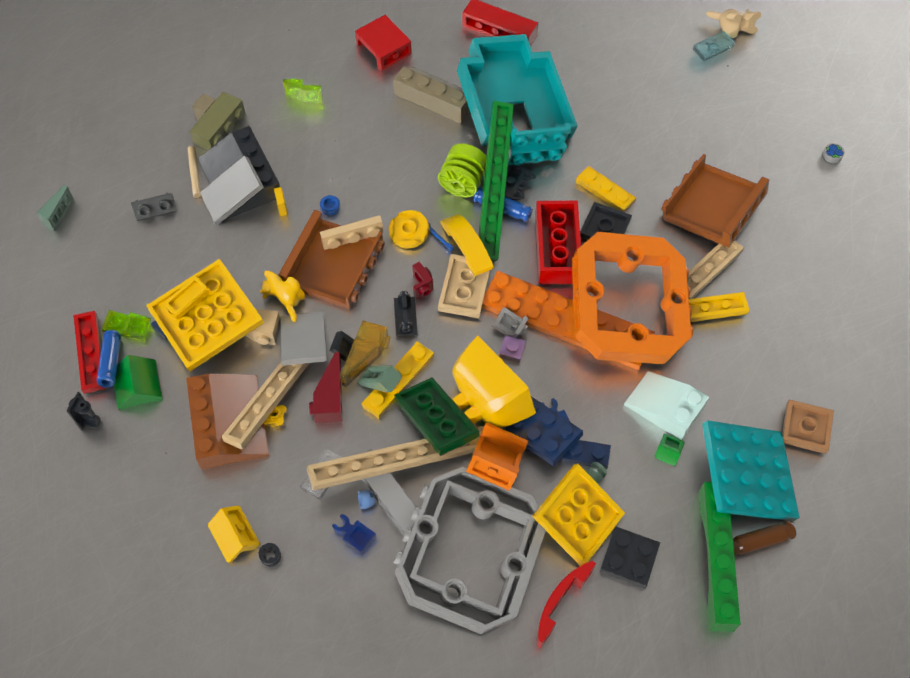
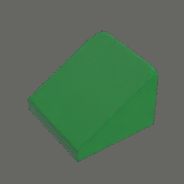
M663 434L655 458L675 466L685 442L668 434Z

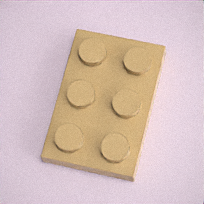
M451 254L438 304V311L480 319L491 270L474 276L466 264L465 256Z

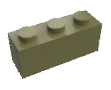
M222 92L189 131L193 144L209 150L231 133L237 122L245 115L243 101Z

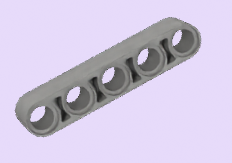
M391 473L362 479L370 491L374 492L375 498L404 536L407 527L412 529L415 522L411 519L415 505ZM426 525L419 526L423 534H430L429 527Z

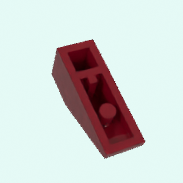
M339 352L334 353L313 393V402H309L310 415H314L316 423L343 422L342 370Z

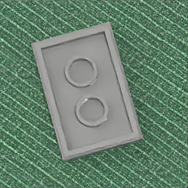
M243 156L203 189L200 194L214 222L220 224L264 187L249 158Z
M323 312L297 314L296 322L291 320L290 315L280 316L282 366L327 361Z

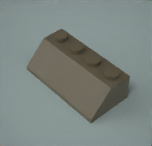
M403 66L394 78L395 95L458 123H461L470 111L462 87L415 67Z

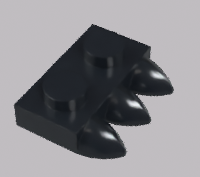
M508 165L505 197L517 201L524 199L525 197L520 190L530 189V185L525 180L536 179L535 174L522 166Z

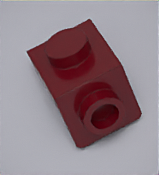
M420 261L412 265L413 277L418 282V284L413 286V294L416 300L428 296L434 290L432 274L427 267H423Z

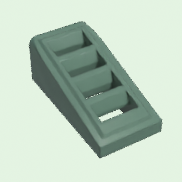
M63 185L37 211L42 223L52 230L56 229L73 200L68 186Z
M392 365L368 366L357 380V383L360 386L375 390L392 392L402 379V375Z

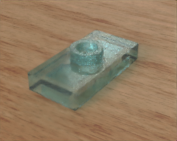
M722 31L695 44L693 50L703 61H706L733 48L735 42L725 31Z

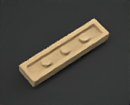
M735 240L729 248L718 244L689 271L687 285L690 287L689 299H693L743 252L744 247Z

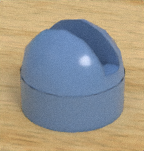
M370 490L358 491L361 510L370 508L375 504L374 492Z

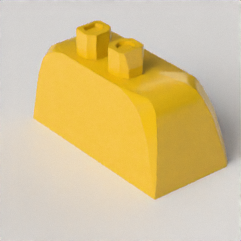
M477 335L461 353L453 366V377L460 393L452 400L461 411L468 406L471 407L464 414L473 424L482 419L485 424L490 423L502 428L536 414L527 385Z

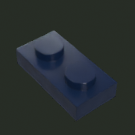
M578 440L563 456L562 462L590 467L593 462H598L605 469H608L611 445Z

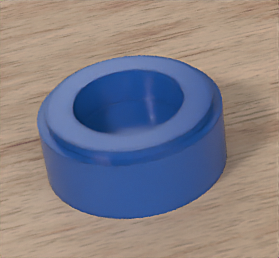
M328 195L321 199L320 209L323 214L333 216L340 211V201L336 196Z

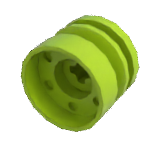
M459 143L453 145L438 173L440 185L446 191L459 197L474 196L481 184V179L485 175L486 155L472 145Z

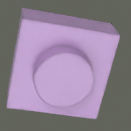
M505 335L499 357L520 363L526 341Z

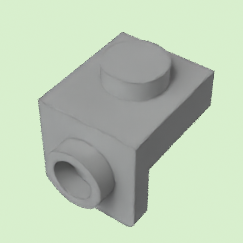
M503 307L491 327L504 335L516 338L518 335L522 336L528 328V325L525 324L528 317L524 316L521 318Z

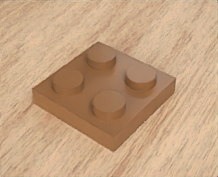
M789 399L786 404L782 431L784 444L827 454L830 446L834 410Z

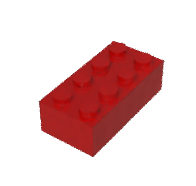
M578 200L536 201L535 224L538 283L573 284L572 258L577 249L581 247Z

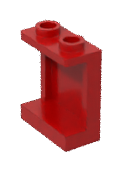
M386 14L355 30L356 43L359 46L363 44L376 57L377 67L381 71L412 54L411 40Z

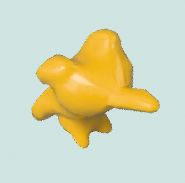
M266 270L264 275L267 280L262 281L259 293L263 294V299H266L268 296L278 298L286 307L291 320L296 322L297 314L294 307H297L299 302L305 299V293L300 289L299 282L293 277H288L286 281H282L281 277Z

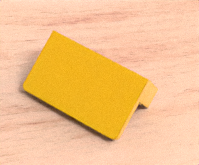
M240 505L221 508L208 523V527L228 563L233 562L241 552L254 550L261 544Z

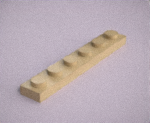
M281 361L222 435L223 441L243 450L309 363L282 366Z

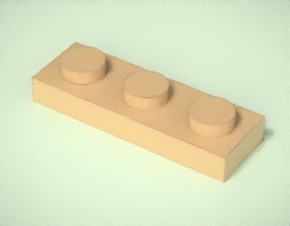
M379 215L321 231L320 236L324 250L334 249L340 245L355 243L369 237H376L379 231L382 234L384 233L383 223Z

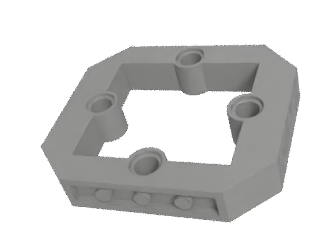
M461 467L433 478L429 486L424 485L419 497L423 499L420 507H415L411 517L415 522L412 529L407 527L402 539L403 542H406L403 551L398 550L393 563L397 565L395 575L409 605L476 633L483 634L517 617L546 530L532 517L538 510L532 495L512 487L510 491L466 472L467 468ZM447 493L472 503V512L479 519H488L496 513L524 525L515 552L510 553L500 564V573L505 578V582L496 607L467 596V587L460 579L452 578L446 581L444 585H441L416 574L428 543L433 540L438 532L437 519ZM480 501L488 502L490 509L483 508ZM426 525L429 527L430 534H423L419 526ZM509 562H515L519 567V571L511 570ZM448 588L456 589L458 598L450 597L447 592Z

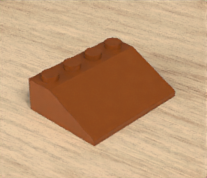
M208 373L186 378L195 456L201 470L269 456L264 423L243 450L224 442L222 435L259 390L257 375Z

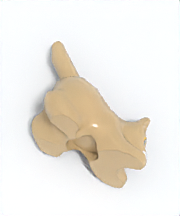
M728 9L723 13L706 12L708 17L719 20L722 33L728 38L737 37L738 31L750 34L756 33L758 28L755 26V22L762 15L761 12H751L749 9L746 12H739L735 9Z

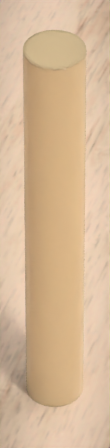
M189 146L187 151L193 197L199 198L201 197L196 151L195 147Z

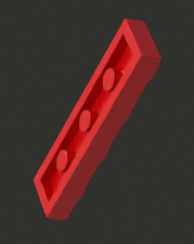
M90 311L73 315L81 390L84 394L104 390L106 388L101 387L97 383L101 354L97 313Z

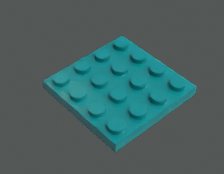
M709 420L702 424L717 512L795 521L800 518L781 431Z

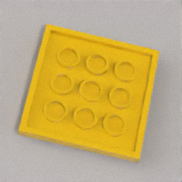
M220 259L146 305L189 371H192L264 324L261 316ZM196 275L211 292L177 320L165 308L163 303Z

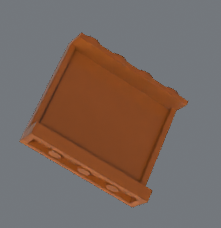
M703 154L699 160L693 163L690 172L683 176L681 184L674 188L672 196L664 201L661 208L663 220L729 248L767 195L770 179L761 177L758 183H754L705 164L706 155Z
M314 210L278 275L282 281H286L288 277L295 278L300 284V289L309 296L350 309L353 302L356 303L358 301L360 289L366 285L370 269H374L378 253H382L385 241H383L382 232L379 231L377 237H369L355 243H348L334 249L324 250L320 232L341 225L323 220L322 212Z

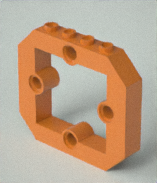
M597 232L577 249L572 258L574 335L596 359L665 364L692 338L693 326L690 323L692 307L689 305L690 287L687 285L689 269L686 267V259L668 241L661 237ZM595 261L615 262L620 270L626 273L634 272L639 265L662 267L664 297L660 305L665 312L667 335L649 334L648 329L640 323L632 324L626 332L598 330L597 304L604 295L605 290L604 286L596 280ZM632 335H635L638 340L634 339Z

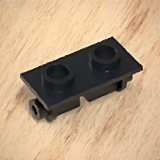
M401 291L398 298H394L396 336L418 335L415 297H411L407 291Z
M77 392L68 404L67 413L80 430H83L84 426L97 428L101 423L100 417L95 415L91 404L83 398L80 392Z

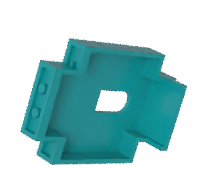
M526 34L473 38L468 50L470 57L461 58L456 71L481 146L488 147L493 101L510 104L523 103L532 130L518 131L512 121L508 165H521L529 162L539 163L547 160L557 161L561 159L567 149L565 140L572 138L578 125L551 52H532Z

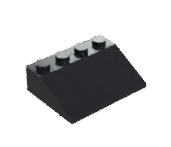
M250 126L231 132L198 158L209 184H211L238 160L246 156L249 158L264 187L226 219L276 200L274 188L280 187L279 181Z

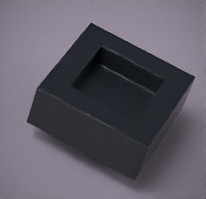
M343 331L336 332L329 351L332 353L339 352L342 360L349 361L352 358L357 341Z

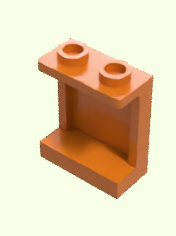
M486 423L466 472L510 491L520 469L518 467L528 440L490 423Z

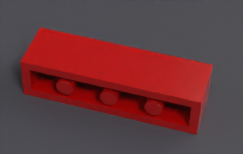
M470 0L462 12V26L491 37L526 34L531 47L538 34L539 22L479 0Z

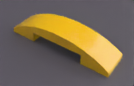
M457 214L440 221L448 236L453 237L464 254L466 264L474 276L494 269L482 241L462 215Z

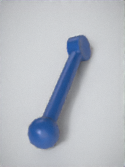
M429 223L430 232L437 239H439L447 247L449 251L454 250V247L446 240H444L433 228H431V224Z

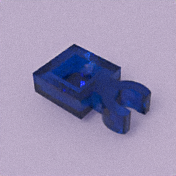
M341 514L340 519L345 522V525L338 527L336 524H333V530L337 534H345L342 538L343 542L362 555L375 539L376 533L358 520L353 525L350 524L349 518Z

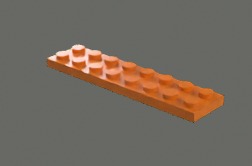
M497 270L484 295L483 309L499 314L501 309L505 307L521 318L524 316L528 317L525 323L528 327L586 349L574 335V305L572 299ZM597 309L598 330L626 332L634 324ZM648 329L649 334H655V331ZM632 335L634 339L638 340L635 335ZM616 361L636 370H639L642 364L640 362Z

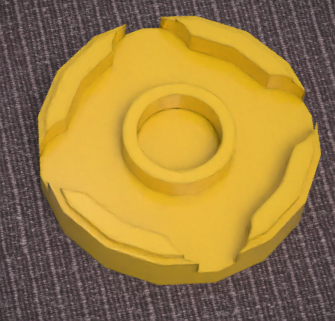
M406 210L398 213V216L393 217L390 221L388 228L390 238L394 244L407 249L415 248L424 243L430 231L427 218L415 210Z

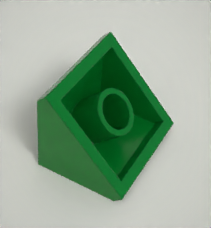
M127 355L117 365L114 388L118 410L163 399L155 359Z

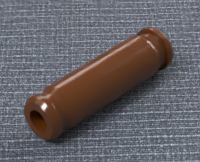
M787 520L784 523H777L735 536L733 538L734 557H737L738 554L743 555L785 542L788 539H794L796 537L794 524Z

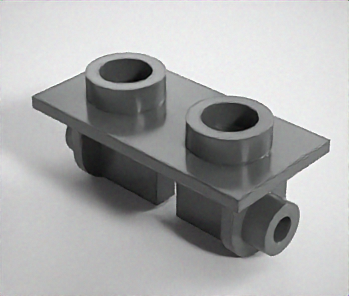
M168 192L163 195L131 202L137 220L177 211L173 194Z

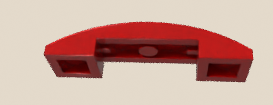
M594 561L587 562L570 572L550 595L538 627L537 646L540 649L556 625V622L550 619V616L572 584L579 589L583 587L594 571L596 565Z

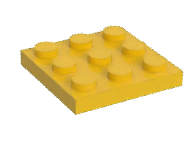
M574 464L532 517L581 566L589 562L625 512L579 464Z

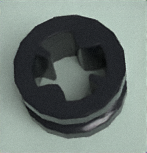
M266 543L259 549L258 554L263 565L274 567L280 562L281 552L274 543ZM274 550L275 557H270L266 560L265 553H270Z

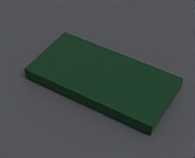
M433 377L394 395L397 404L440 456L480 437L479 430Z

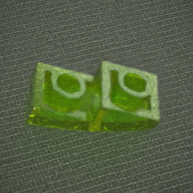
M283 79L287 96L307 103H323L321 85H303L302 79Z
M109 310L102 326V332L115 330L124 337L144 338L151 318L132 312L126 315Z

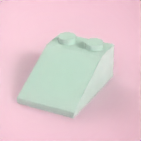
M648 371L624 405L673 437L682 440L704 410L709 397L691 385Z

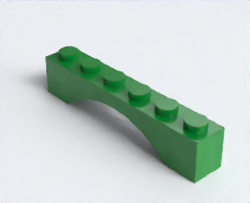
M704 482L699 490V504L708 552L709 630L734 632L741 622L731 514L717 512L712 482Z

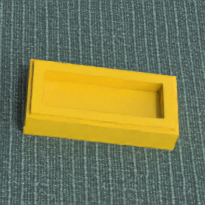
M195 275L168 298L163 305L179 320L205 298L211 290Z

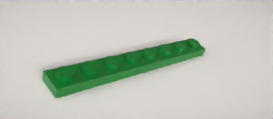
M494 100L491 109L479 238L491 261L496 262L499 258L514 104Z

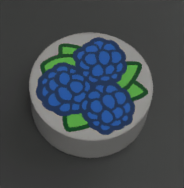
M835 143L828 144L823 151L824 159L830 163L840 162L845 154L843 147Z

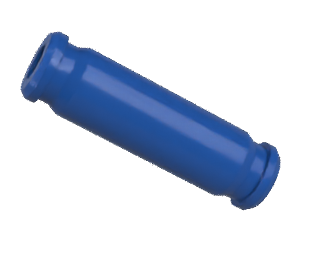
M480 187L474 195V202L482 205L483 188ZM504 197L503 214L528 222L533 208Z
M108 330L103 334L97 383L104 388H109L115 384L121 334L115 330Z

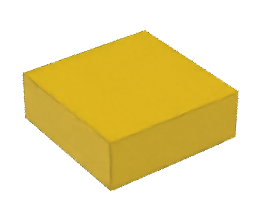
M281 187L274 188L280 216H285L288 212L283 190Z

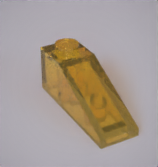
M362 320L340 375L342 386L347 387L382 355L384 348H388L390 336H388L386 326Z

